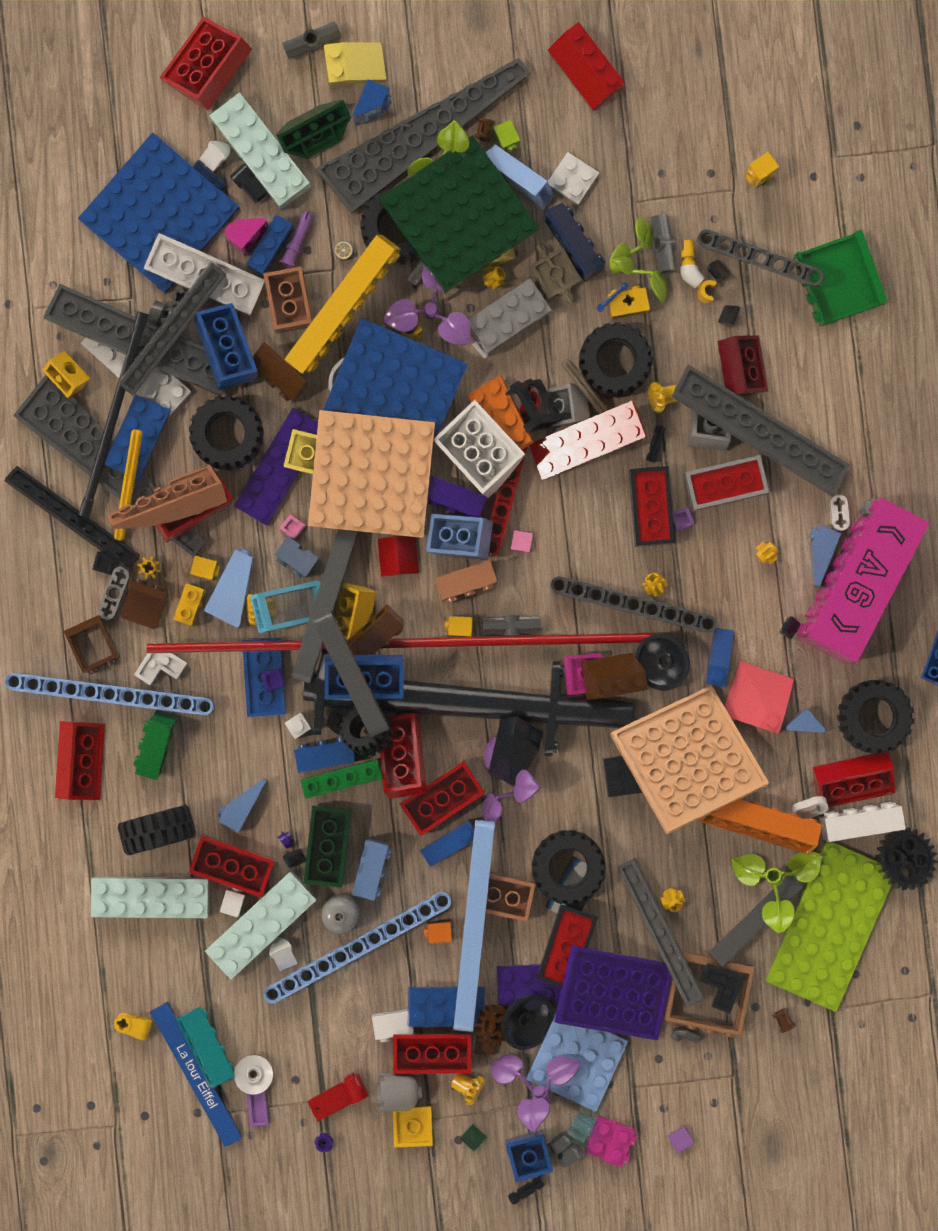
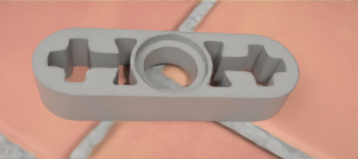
M117 567L112 572L98 610L102 619L112 620L117 615L131 578L130 571L123 567ZM124 570L126 578H122L120 581L123 587L113 585L114 581L118 583L119 577L117 573H121ZM112 588H117L120 591V595L116 599H112L109 595ZM106 600L117 602L116 606L112 604L110 610L113 611L112 615L108 614L106 617L103 609L108 608L110 604L106 603Z

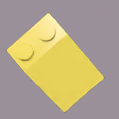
M342 42L324 45L330 89L366 84L367 80L373 82L387 81L381 42Z
M293 429L284 467L313 475L317 435Z

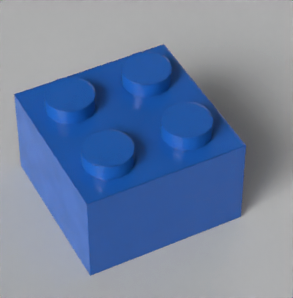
M543 1130L505 1140L515 1182L553 1172Z

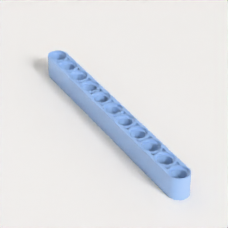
M11 673L5 678V686L13 691L197 715H210L215 710L214 701L204 697L20 673ZM15 676L19 679L17 687H13L11 684V679ZM32 679L38 681V687L35 690L30 687ZM52 681L57 683V690L55 692H51L49 689V684ZM70 684H74L77 688L76 693L73 695L68 692ZM90 686L96 690L93 697H89L87 694V689ZM108 689H112L115 692V696L111 700L106 697ZM128 691L134 694V699L131 702H127L125 699V694ZM146 694H151L153 697V702L149 705L144 702ZM166 696L172 699V705L169 707H165L163 704V699ZM186 698L191 701V707L188 710L182 707V701ZM204 701L210 703V710L208 712H204L201 709V704Z
M475 820L453 1030L473 1032L495 826L493 821Z
M445 891L438 892L277 980L265 989L264 999L268 1003H276L443 912L451 905L450 895ZM439 896H445L448 899V903L441 906L437 903V899ZM423 905H428L431 908V912L428 915H423L420 912V908ZM410 914L414 917V922L406 924L403 917ZM388 924H395L397 931L393 934L389 933L386 927ZM372 933H377L380 936V941L373 943L369 936ZM356 942L361 943L363 950L360 952L354 951L353 944ZM344 952L346 959L344 961L337 960L336 953ZM321 961L328 962L329 969L321 970L319 963ZM305 970L310 971L312 978L309 980L304 979L302 972ZM293 980L295 987L288 989L285 986V981ZM275 989L278 992V997L271 998L268 995V990Z

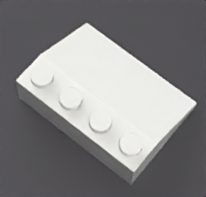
M476 400L467 406L433 439L487 498L505 482L526 455Z

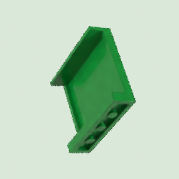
M862 229L855 231L851 235L806 251H798L794 255L795 258L793 260L818 268L824 275V282L819 287H812L801 283L802 287H806L808 293L806 294L807 302L814 309V312H812L814 321L819 323L820 327L878 307L888 301ZM796 266L795 268L799 269L800 273H802V268ZM813 273L810 276V281L813 283L818 282L821 277L820 274Z
M377 758L305 777L300 780L305 799L382 779L380 759Z

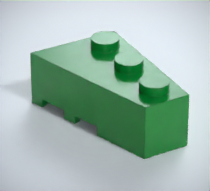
M157 709L150 720L145 721L143 727L145 736L141 738L138 749L141 750L140 755H137L134 761V767H136L135 774L153 780L159 778L168 753L169 741L173 737V726L179 716Z

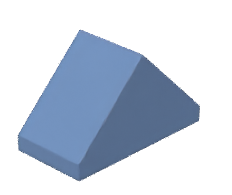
M804 708L784 726V730L825 733V728L807 708Z

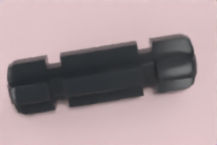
M657 425L655 427V435H653L649 447L650 452H648L646 457L648 462L655 463L657 461V453H659L663 440L662 436H664L666 430L663 426Z
M536 1177L532 1180V1183L528 1182L518 1188L517 1192L513 1191L508 1195L510 1202L515 1205L520 1202L519 1199L522 1198L523 1200L536 1192V1189L539 1190L544 1187L542 1179Z

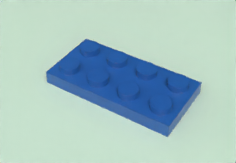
M135 394L104 465L125 474L131 432L133 429L141 430L143 435L135 476L136 479L141 480L171 410Z
M281 638L242 640V642L281 641ZM243 651L247 717L286 714L284 687L267 692L261 676L262 673L276 668H280L283 676L282 651Z
M483 986L477 987L474 1023L478 1022L475 1017L481 1015L479 1010H484L485 987ZM408 987L407 1026H454L458 987Z

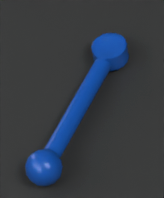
M623 282L621 287L603 304H598L597 310L602 312L610 301L622 290L628 288V283Z

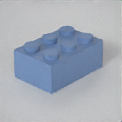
M431 514L426 552L436 556L488 560L493 522L485 518Z

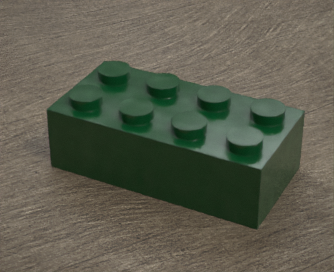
M320 805L312 806L303 883L343 887L352 809Z

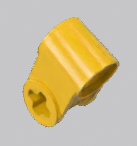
M123 1012L115 1019L114 1028L116 1031L134 1038L148 1040L153 1021L145 1017ZM122 1019H126L127 1024L124 1027L121 1026L120 1021Z

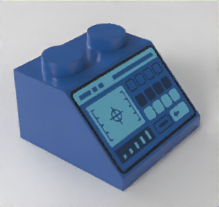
M367 80L353 113L354 124L361 125L383 116L385 110H389L392 100H390L391 95L388 87Z

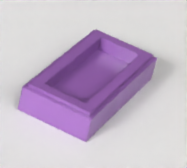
M266 1090L259 1094L246 1093L250 1127L269 1125Z

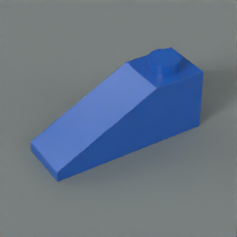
M717 627L714 630L704 684L725 687L734 631Z
M467 820L421 849L420 851L429 866L431 867L471 843L474 838V827Z

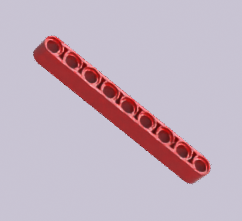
M528 391L530 396L536 398L535 405L538 408L540 403L539 395L537 392ZM522 403L519 410L521 416L528 414ZM525 447L524 449H522V451H523L525 454H526V451H527V447ZM524 458L514 469L517 473L516 478H507L498 489L490 521L493 522V525H499L502 528V532L498 535L491 533L490 543H494L497 546V550L495 553H489L488 557H495L500 551ZM509 488L512 495L505 498L501 495V490ZM499 506L506 508L507 513L505 516L497 515L496 509Z

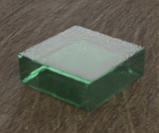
M473 1123L460 1136V1139L473 1151L487 1138Z

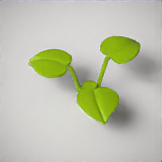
M455 120L441 130L437 136V143L444 150L443 154L450 150L452 153L455 151L465 152L469 147V139L466 132ZM431 158L417 159L409 166L407 174L411 177L432 163L433 160Z
M641 216L637 219L635 225L636 235L639 241H641L640 245L630 250L625 242L620 243L610 258V269L613 274L620 272L626 275L631 273L649 274L651 276V287L661 303L664 304L668 292L665 276L659 273V270L655 272L633 270L631 254L643 248L644 245L647 249H651V240L654 237L649 222Z
M802 852L795 854L788 862V867L793 872H780L777 868H770L764 873L766 869L765 862L756 854H746L732 858L731 863L736 877L744 885L756 886L760 881V877H766L769 885L773 886L776 901H769L762 909V917L764 922L776 933H782L789 928L795 916L792 903L789 900L780 901L777 886L782 883V876L795 875L796 879L802 883L814 881L820 873L822 855L816 852H811L809 855Z

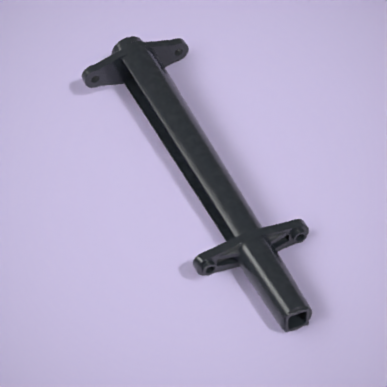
M327 650L321 651L318 670L314 672L311 683L304 681L303 701H312L315 707L314 735L322 734L325 707L354 709L353 706H355L352 699H325V655H329ZM552 661L549 696L404 680L403 699H376L381 711L497 720L517 716L526 722L547 723L545 756H553V753H557L558 741H554L558 724L622 728L633 722L635 707L632 702L608 699L587 700V697L561 694L559 677H563L564 665H560V661Z

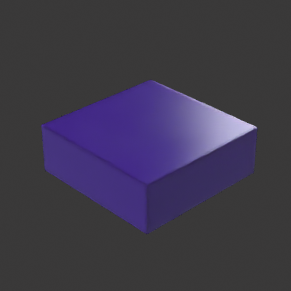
M280 668L261 674L267 692L286 686Z

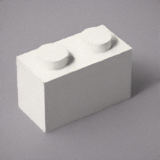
M408 1009L372 1014L375 1040L380 1039V1042H387L392 1040L393 1034H414V1027L407 1026Z

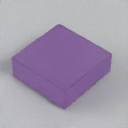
M689 507L672 512L676 532L695 525Z
M684 1126L667 1135L677 1153L694 1144Z

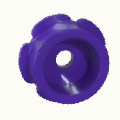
M282 831L278 839L286 849L290 846L293 847L292 842L295 840L289 832L284 834Z
M321 1133L319 1137L315 1138L314 1143L318 1151L328 1152L332 1149L334 1141L327 1133Z

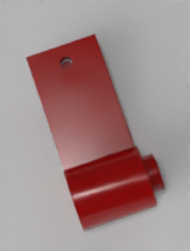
M352 1072L343 1077L344 1081L307 1100L317 1122L351 1103L355 1104L369 1096L359 1074L355 1075Z

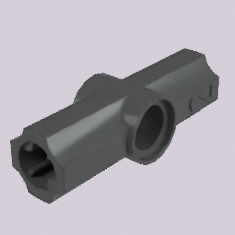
M334 21L317 29H308L304 34L282 42L288 59H291L308 51H316L320 46L340 39L341 34ZM315 37L317 40L315 43L310 44L307 42V39Z
M667 214L655 215L651 217L654 234L651 240V248L657 255L659 273L663 275L676 272L673 252L676 249V239L671 236Z
M540 617L483 618V635L503 634L504 636L541 633Z

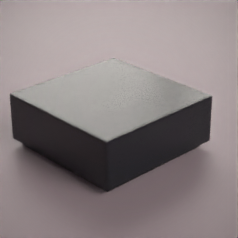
M97 551L92 570L112 575L115 561L104 553Z

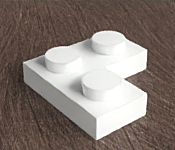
M147 653L134 675L147 684L152 685L160 670L178 679L188 663L173 653Z

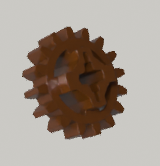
M491 1004V1006L486 1005L485 1010H479L481 1015L475 1017L478 1022L474 1023L473 1026L477 1027L474 1034H479L477 1040L482 1041V1045L495 1047L502 1046V1042H506L502 1035V1020L506 1013L505 1007Z

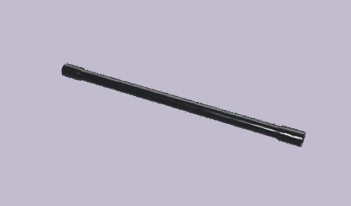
M137 312L119 380L135 360L149 314ZM118 384L85 497L82 500L78 514L90 518L94 497L126 391Z

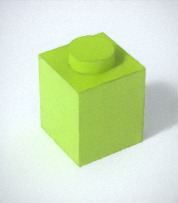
M511 120L493 127V133L501 149L509 153L518 148L520 138Z

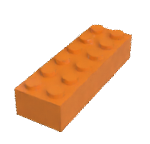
M743 798L698 819V822L808 855L818 846L823 825L817 823L818 821L815 819H803L798 814L791 812L786 814L780 812V809L776 807L766 808L759 802L743 801Z

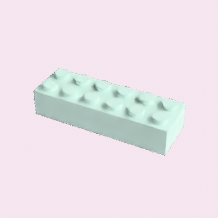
M240 92L209 115L213 124L244 164L252 171L255 178L281 211L311 188L310 182L289 155L283 152L279 142Z
M291 870L208 947L205 952L232 979L318 898Z
M95 876L91 878V917L208 918L210 916V880L203 877Z

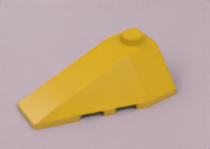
M343 582L335 606V618L346 640H348L368 622L373 611L377 592L364 586Z

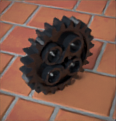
M908 827L905 831H892L891 835H884L886 840L879 841L883 847L876 848L880 851V854L875 855V857L879 858L880 861L875 864L882 867L878 873H885L882 879L889 878L888 885L895 883V889L902 886V890H907L908 887L910 890H914L915 886L921 888L922 883L927 884V878H933L930 871H936L932 864L938 863L937 860L933 859V856L937 855V853L931 852L935 846L928 845L930 838L924 840V833L918 835L917 829L911 832V828ZM905 841L910 845L909 850L904 846ZM891 853H894L896 856L895 862L891 860ZM917 856H920L922 859L921 865L917 863ZM904 868L908 870L907 877H905L903 874Z

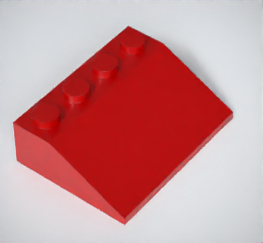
M203 16L160 76V79L197 105L209 111L250 54L252 48L239 35Z

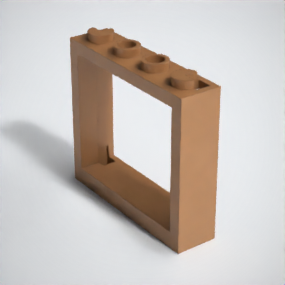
M682 951L688 962L702 965L709 963L722 969L745 973L735 1024L730 1026L672 1014L677 987L673 978L665 1007L664 1020L668 1021L667 1024L679 1026V1023L685 1024L686 1028L698 1030V1027L704 1028L705 1032L716 1034L719 1031L724 1032V1036L727 1037L741 1036L755 967L750 964L730 960L721 967L711 956Z

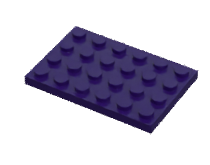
M571 945L554 1022L658 1040L672 976L665 962Z

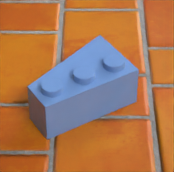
M367 837L352 895L373 901L376 896L380 897L382 886L379 885L380 878H385L387 867L384 866L385 859H390L392 848H388L390 843Z

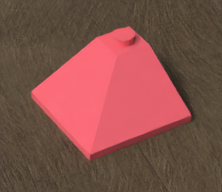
M739 661L724 707L731 719L779 734L794 679Z

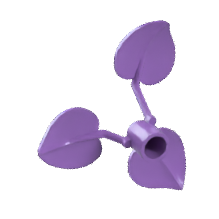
M426 267L422 272V281L427 288H434L432 302H428L424 306V310H414V303L411 300L401 299L393 303L385 314L384 324L401 332H408L415 328L418 323L416 313L424 314L426 318L431 320L435 318L441 319L444 322L438 326V332L445 341L457 345H465L471 342L470 321L464 314L453 312L448 315L447 319L439 315V307L435 303L437 290L444 291Z
M495 736L489 740L483 754L484 764L487 769L490 767L496 741ZM521 770L517 774L515 787L512 786L514 792L496 797L493 793L486 795L481 807L484 821H493L495 824L498 822L502 813V806L499 802L501 798L514 796L517 802L522 803L537 793L541 787L535 782L529 771Z
M504 1055L494 1060L491 1064V1071L494 1080L500 1084L512 1083L517 1075L531 1090L532 1100L525 1099L521 1101L517 1114L522 1124L535 1133L550 1112L549 1104L551 1103V1097L549 1092H551V1080L555 1086L565 1085L577 1073L580 1061L567 1056L553 1058L546 1067V1072L549 1075L546 1088L543 1086L533 1088L523 1075L519 1073L523 1068L521 1059L514 1055Z

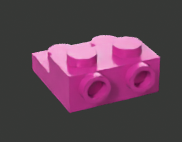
M601 653L564 656L567 695L586 693L581 661L602 658Z
M597 1115L585 1153L622 1167L623 1163L627 1164L629 1161L630 1153L628 1149L630 1145L633 1146L635 1144L637 1134H634L635 1130L633 1127Z

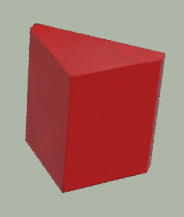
M391 536L377 539L381 577L419 573L416 537Z

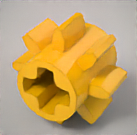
M494 264L484 269L486 274L483 275L482 280L487 287L495 289L505 284L503 279L506 278V273L502 267H496Z
M762 542L756 547L758 552L755 553V556L763 565L767 562L771 565L778 559L775 555L779 551L771 542L767 544Z
M153 556L150 557V560L143 557L144 562L137 564L141 567V571L138 574L144 573L146 580L149 576L156 579L155 574L161 572L158 569V565L161 562H153ZM151 563V566L154 567L153 571L150 570L148 573V570L145 569V566H149Z
M657 573L649 574L645 578L646 582L642 583L647 595L654 597L662 595L665 592L664 587L668 586L663 575Z
M675 888L665 890L663 897L660 898L664 909H669L671 912L681 910L683 907L682 903L686 902L682 891H676Z

